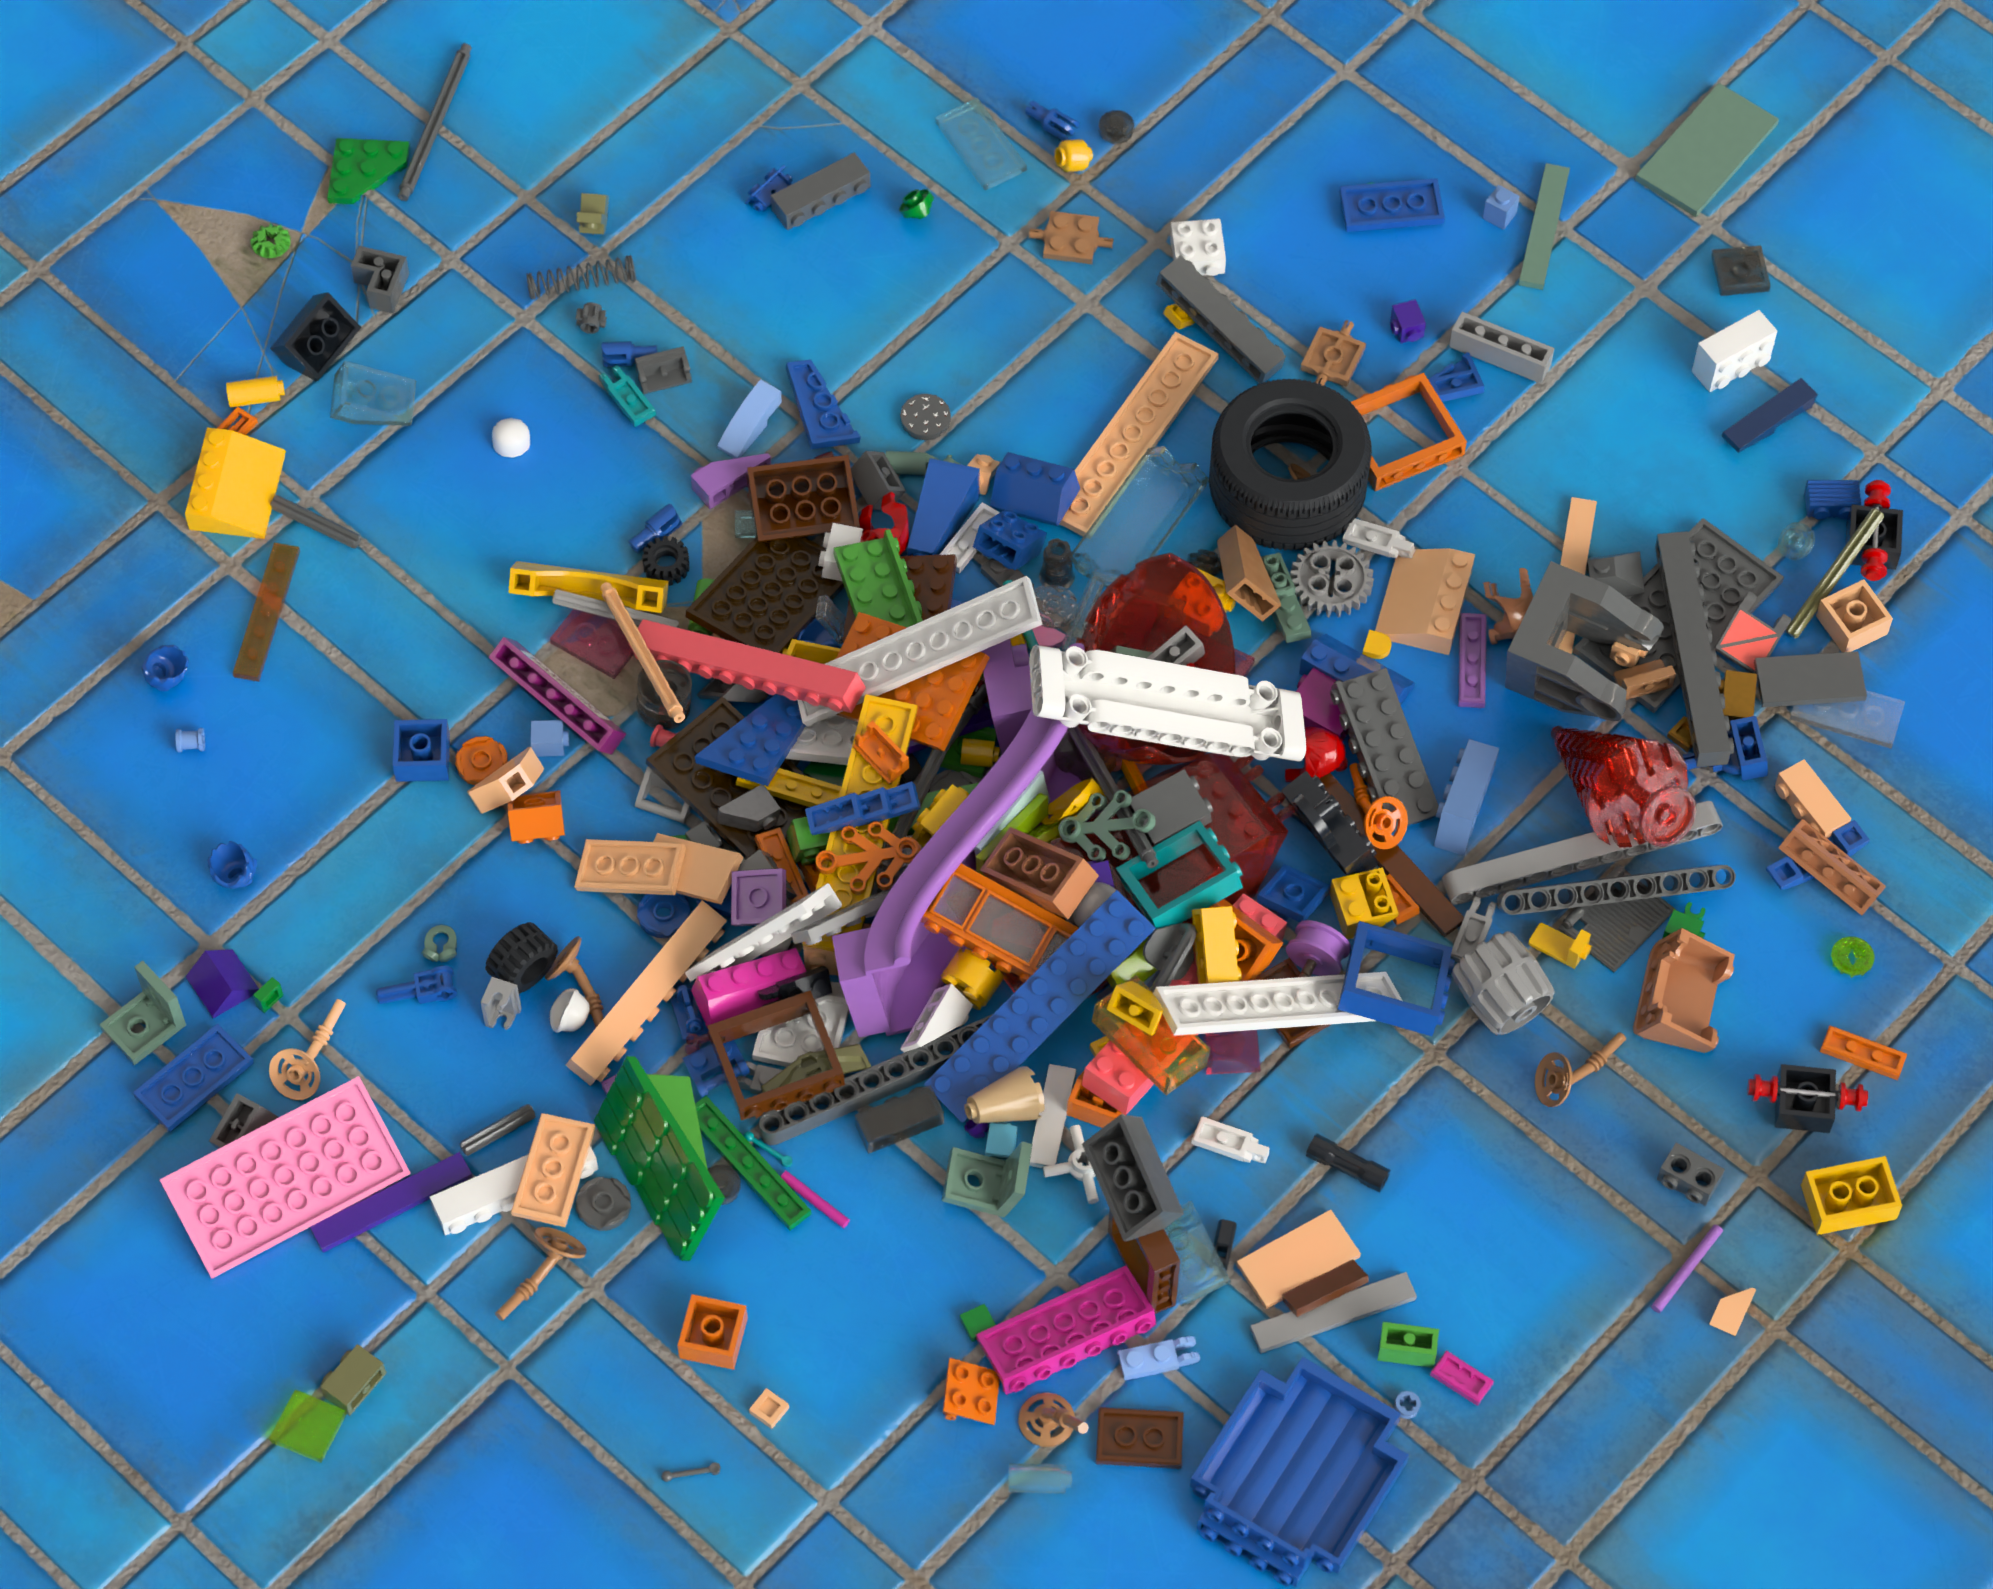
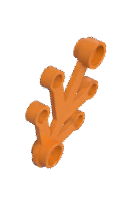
M878 821L869 824L868 835L874 840L882 839L891 846L889 848L881 849L857 833L855 827L845 826L841 831L843 842L846 844L853 843L864 850V852L836 856L832 851L824 850L816 856V868L822 874H831L838 867L866 863L860 873L850 880L851 892L859 895L866 890V882L882 861L893 859L886 871L879 873L876 878L877 886L881 890H888L892 887L893 878L904 864H910L921 848L914 838L904 837L900 839L886 830L883 824ZM874 827H879L881 832L874 834L871 830ZM851 831L854 833V836L846 838L844 834ZM910 848L912 853L905 855L902 853V850ZM830 861L832 865L829 868H824L822 863ZM886 877L890 881L888 884H881L880 879ZM855 882H861L863 886L859 889H856L853 887V884Z

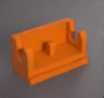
M872 720L867 725V730L862 736L859 733L856 735L853 748L890 785L909 769V757Z

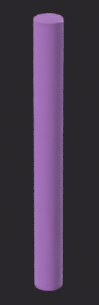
M1716 1224L1712 1226L1651 1306L1655 1312L1660 1313L1721 1235L1723 1230L1720 1226Z

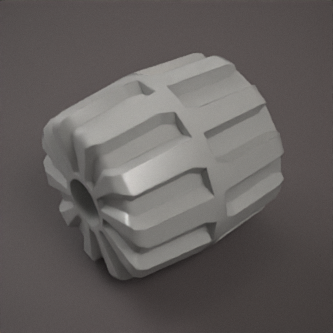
M1509 931L1504 934L1498 933L1493 935L1489 942L1482 941L1477 944L1476 950L1466 953L1460 959V963L1456 964L1452 970V977L1467 1003L1495 1035L1510 1033L1531 1021L1549 1005L1555 994L1552 984L1535 957Z

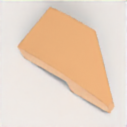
M1750 1288L1720 1299L1709 1325L1736 1336L1756 1289Z

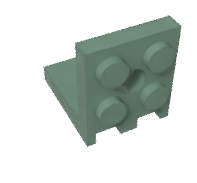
M141 961L134 967L143 992L99 1024L101 1030L134 1065L186 1026L177 996L144 961ZM142 1023L146 1025L145 1030L141 1033L131 1031L132 1027L136 1024Z
M1022 1141L1005 1161L953 1147L949 1153L942 1201L1005 1217L1025 1195L1033 1144ZM967 1176H976L979 1179L980 1186H971L968 1183Z

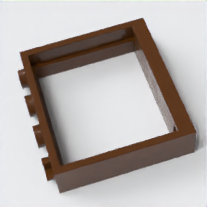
M811 990L707 1026L709 1039L741 1121L754 1116L758 1118L763 1113L771 1110H782L791 1103L808 1101L817 1094L834 1092L833 1089L845 1085L843 1070ZM810 1014L831 1069L744 1099L723 1043Z
M1109 1208L1108 1233L1125 1266L1127 1265L1152 1305L1155 1314L1175 1306L1180 1259L1165 1230L1162 1229L1130 1241H1123Z

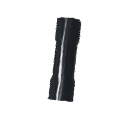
M1319 1134L1313 1137L1306 1151L1307 1157L1323 1165H1329L1359 1180L1361 1184L1379 1193L1382 1191L1390 1175V1169L1374 1161H1368Z

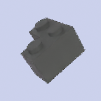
M359 246L351 264L354 283L368 286L366 291L370 308L394 313L409 276L406 256Z

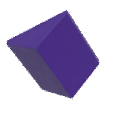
M233 949L204 951L186 975L187 981L213 1019L252 997L259 990Z

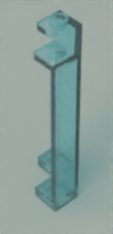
M1165 446L1148 448L1068 558L1073 562L1075 569L1079 573L1114 592L1131 591L1207 486L1209 478L1196 463L1179 464Z

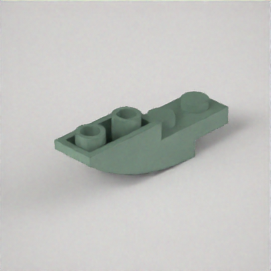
M1280 552L1262 556V561L1281 602V606L1272 613L1278 632H1282L1286 644L1311 638V629L1295 595V585Z

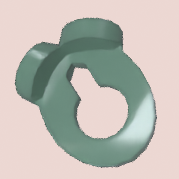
M438 925L428 931L424 941L425 948L421 952L423 956L432 962H438L439 960L440 962H447L455 958L457 955V937L454 930L446 925ZM438 933H445L449 939L443 945V952L439 954L437 953V945L433 942V938Z

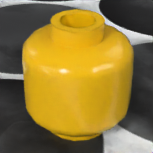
M1074 139L1062 141L1055 149L1054 157L1057 166L1063 171L1074 172L1085 170L1092 160L1093 153L1084 140Z

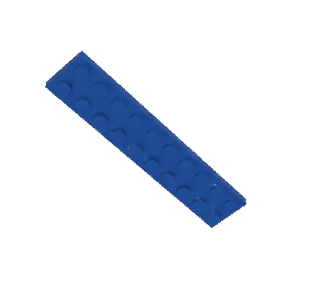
M1116 890L924 1085L963 1123L968 1118L965 1113V1104H967L968 1097L1017 1069L1156 928Z

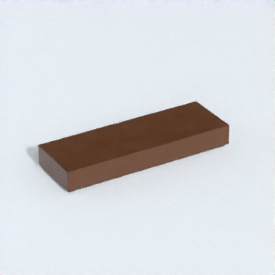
M1353 1259L1283 1293L1282 1299L1296 1317H1299L1368 1283V1275Z

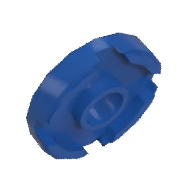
M678 893L675 895L645 894L637 907V918L641 928L647 934L656 938L672 937L691 913L687 898ZM661 908L671 910V913L666 917H660L656 914Z

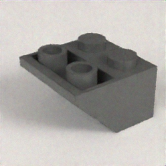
M236 1093L209 1142L215 1148L220 1149L279 1117L259 1104Z

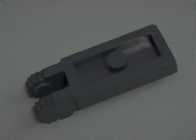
M821 966L776 982V985L760 990L758 992L759 998L771 1000L778 997L779 1000L763 1005L766 1006L810 990L814 999L832 993L829 969Z

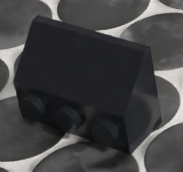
M329 292L313 295L270 349L286 366L315 381H319L361 329V326Z

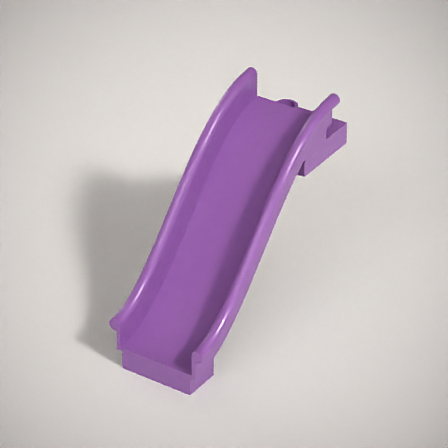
M1008 639L980 651L990 657L983 673L991 715L1002 756L904 870L884 899L871 927L832 936L839 982L859 1038L883 1032L886 1033V1036L911 1031L934 990L944 986L945 983L941 980V974L958 949L962 948L963 952L965 949H969L964 945L958 947L948 941V937L940 932L938 934L930 932L924 927L921 919L935 896L961 863L976 871L974 848L1023 793L1041 770L1044 774L1050 798L1048 804L1079 782L1092 778L1095 780L1094 775L1070 733L1067 731L1068 727L1063 725L1060 720L1038 717L1033 714L1029 655L1026 643L1012 646L1011 640ZM1074 643L1068 647L1077 646L1085 652V647L1082 643ZM1082 725L1101 757L1103 734L1088 730V726ZM1040 822L1035 828L1039 827L1043 823ZM1059 835L1047 843L1055 846L1061 839V836ZM953 876L934 911L962 926L981 890ZM989 895L970 931L980 935L1006 904Z

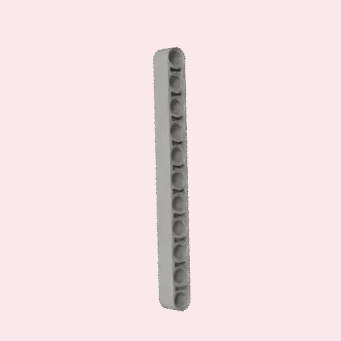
M1705 801L1456 869L1445 874L1442 877V882L1451 904H1463L1473 901L1475 896L1480 898L1492 896L1506 890L1521 888L1706 837L1721 830L1723 825L1713 802Z

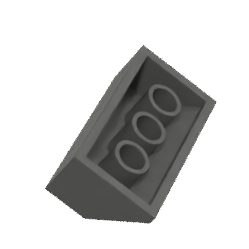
M1120 1114L1082 1143L1123 1241H1130L1165 1229L1184 1214L1142 1117Z

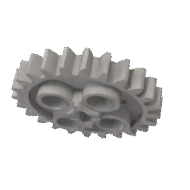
M1325 540L1322 547L1313 543L1312 551L1305 547L1303 555H1297V560L1292 563V571H1290L1291 579L1295 585V595L1300 597L1299 604L1308 603L1307 611L1312 610L1314 607L1317 608L1318 616L1322 611H1326L1327 617H1330L1331 612H1335L1340 617L1343 610L1350 615L1351 607L1359 610L1360 602L1366 604L1367 596L1371 595L1374 578H1372L1373 569H1369L1370 561H1363L1364 553L1356 555V547L1347 550L1346 542L1341 547H1337L1336 540L1333 541L1332 546H1328ZM1334 560L1336 564L1333 596L1328 597L1331 561Z

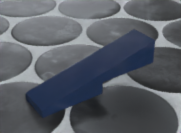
M1800 378L1722 433V437L1739 453L1772 435L1777 426L1812 408L1818 394Z

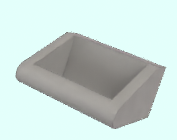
M647 767L635 807L685 823L692 809L686 802H684L682 811H678L645 800L652 785L674 792L650 767Z

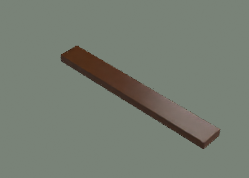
M1331 773L1319 778L1328 794H1332L1341 805L1340 808L1345 815L1348 814L1355 822L1361 835L1365 834V813L1361 806L1356 803V800ZM1373 833L1372 837L1376 841L1384 842L1383 835ZM1398 845L1390 849H1379L1373 846L1377 852V855L1374 857L1380 868L1383 867L1386 875H1392L1419 906V911L1443 937H1446L1462 925L1464 916Z

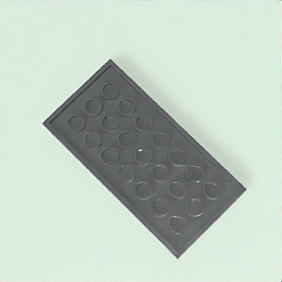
M1702 518L1688 534L1690 541H1694L1695 544L1693 560L1694 563L1698 562L1700 575L1697 580L1698 584L1703 585L1704 598L1701 601L1702 606H1707L1708 621H1706V626L1711 628L1712 643H1710V647L1714 649L1735 613L1741 598L1749 591L1757 596L1756 601L1748 611L1752 614L1783 582L1784 576ZM1658 563L1643 577L1645 593L1625 596L1642 610L1658 618L1664 626L1657 642L1648 651L1645 658H1639L1635 666L1661 659L1665 667L1672 665L1676 673L1673 687L1634 698L1653 713L1681 686ZM1583 638L1573 649L1575 655L1614 683H1616L1613 678L1614 672L1629 668L1617 664L1610 658L1611 644L1596 643Z

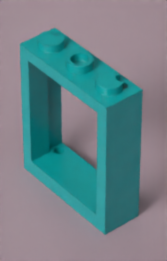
M1201 821L1192 824L1152 847L1156 852L1158 864L1154 868H1148L1139 855L1116 868L1122 885L1146 919L1156 929L1182 923L1192 917V910L1208 908L1243 888L1240 876L1243 873L1235 861L1232 863L1229 861L1230 855L1224 845L1218 846L1216 843L1218 840L1210 827L1206 829ZM1204 843L1224 872L1158 909L1138 880Z

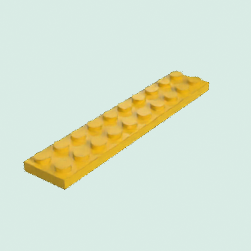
M865 694L855 737L858 733L862 736L867 730V725L873 720L907 754L918 705ZM854 737L839 798L852 793L861 795L882 787L888 790L899 786L901 775L889 785L853 748L855 745ZM890 819L878 821L888 830ZM869 824L855 827L857 833L883 849L884 841L882 839L874 840L868 835ZM874 827L871 832L878 834L881 832V829ZM842 830L830 832L826 850L832 851L836 856L864 852V850L853 843L846 844L841 838ZM848 831L844 834V836L846 838H852L854 836V833ZM830 861L822 863L824 868H829L832 865ZM866 863L838 867L831 874L820 873L816 890L829 883L842 903V907L831 913L833 914L871 896L878 868L866 882V890L862 894L857 895L851 892L850 880L860 873ZM855 882L853 884V887L856 889H859L863 886L861 882ZM861 917L862 922L850 927H846V925L841 926L842 931L834 935L863 929L866 917ZM824 934L821 936L822 941L808 945V947L835 952L833 935L826 936Z

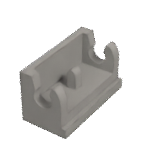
M494 977L491 978L481 1000L486 1027L493 1028L500 1016L507 1018V1021L504 1023V1029L507 1030L511 1027L516 1014H520L522 1010L516 984Z

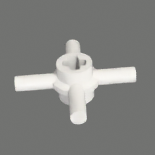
M1074 1125L1070 1127L1075 1151L1069 1156L1068 1162L1044 1166L1043 1174L1046 1178L1070 1173L1077 1180L1083 1181L1087 1201L1089 1204H1094L1099 1201L1093 1179L1095 1173L1082 1146L1084 1139L1080 1125Z

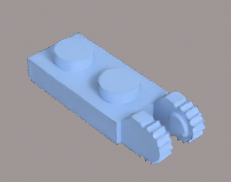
M1181 1337L1174 1341L1172 1339L1119 1350L1118 1358L1124 1380L1178 1370L1179 1367L1197 1363L1201 1360L1197 1352L1185 1353L1179 1357L1176 1354L1178 1350L1191 1348L1196 1345L1195 1337Z

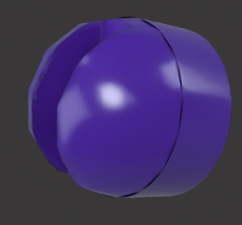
M969 1119L964 1129L970 1136L980 1139L985 1136L984 1132H988L989 1125L988 1123H974L972 1119Z

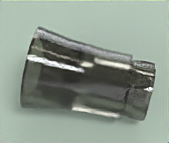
M1056 538L1050 540L1044 550L1039 580L1048 590L1063 591L1073 584L1075 573L1072 567L1070 545L1067 541Z

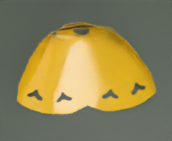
M1093 778L1079 782L1048 804V814L1053 816L1048 819L1049 816L1047 815L1041 822L1047 825L1059 822L1064 818L1081 812L1089 802L1092 794L1100 793L1103 796L1105 795ZM1101 798L1096 800V806L1100 804Z

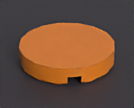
M487 736L474 737L462 744V748L459 752L457 751L455 765L460 777L464 781L477 785L508 762V755L504 746L500 742L494 741L493 738Z

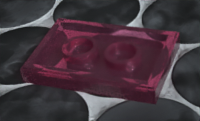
M575 609L571 611L550 638L552 645L613 679L617 677L634 655L628 640L617 622Z

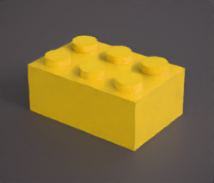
M1886 1156L1807 1171L1801 1183L1817 1235L1895 1220L1902 1208Z

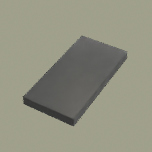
M1858 651L1755 658L1754 666L1762 707L1866 701L1867 693Z

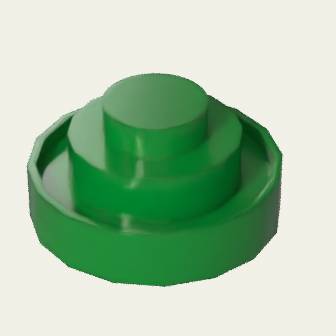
M915 189L903 198L899 211L904 218L922 219L930 213L929 209L934 197L928 189L920 191Z

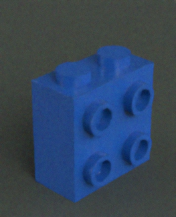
M1003 510L979 525L973 548L981 551L984 556L999 561L1004 567L1017 570L1040 555L1047 533L1039 529L1036 524L1028 523L1019 518L1014 512Z

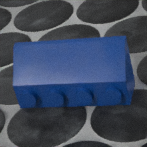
M1325 634L1314 639L1301 657L1299 674L1302 676L1304 674L1308 675L1315 668L1334 680H1341L1343 682L1387 667ZM1387 668L1401 705L1414 688L1415 683Z

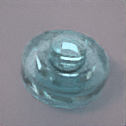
M1800 522L1788 525L1781 532L1778 540L1780 553L1793 561L1806 557L1814 546V532L1809 526Z

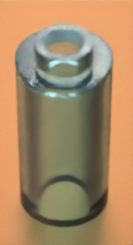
M1009 1463L1008 1492L1066 1494V1488H1072V1471H1067L1066 1465Z

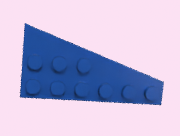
M775 694L696 754L695 763L768 786L806 727L802 723L798 701Z

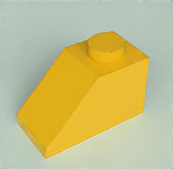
M1133 981L1116 985L1106 1009L1149 1035H1154L1164 1011L1157 997L1151 991Z

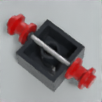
M1874 480L1865 486V494L1869 497L1865 499L1864 506L1851 505L1846 523L1845 546L1872 508H1876L1884 514L1880 524L1850 564L1862 566L1861 575L1870 581H1878L1887 575V569L1896 570L1901 555L1903 510L1889 509L1890 500L1887 496L1891 493V487L1882 480Z
M1781 1064L1777 1076H1772L1770 1081L1761 1080L1760 1074H1754V1078L1749 1079L1747 1085V1095H1752V1101H1758L1759 1097L1762 1096L1768 1097L1770 1103H1775V1128L1830 1133L1835 1120V1102H1837L1838 1110H1843L1845 1105H1852L1857 1112H1861L1862 1107H1867L1868 1090H1864L1863 1084H1858L1855 1089H1848L1845 1083L1840 1082L1839 1088L1836 1090L1835 1069Z

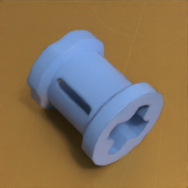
M199 728L197 731L176 729L175 738L178 753L184 749L205 751L204 728Z

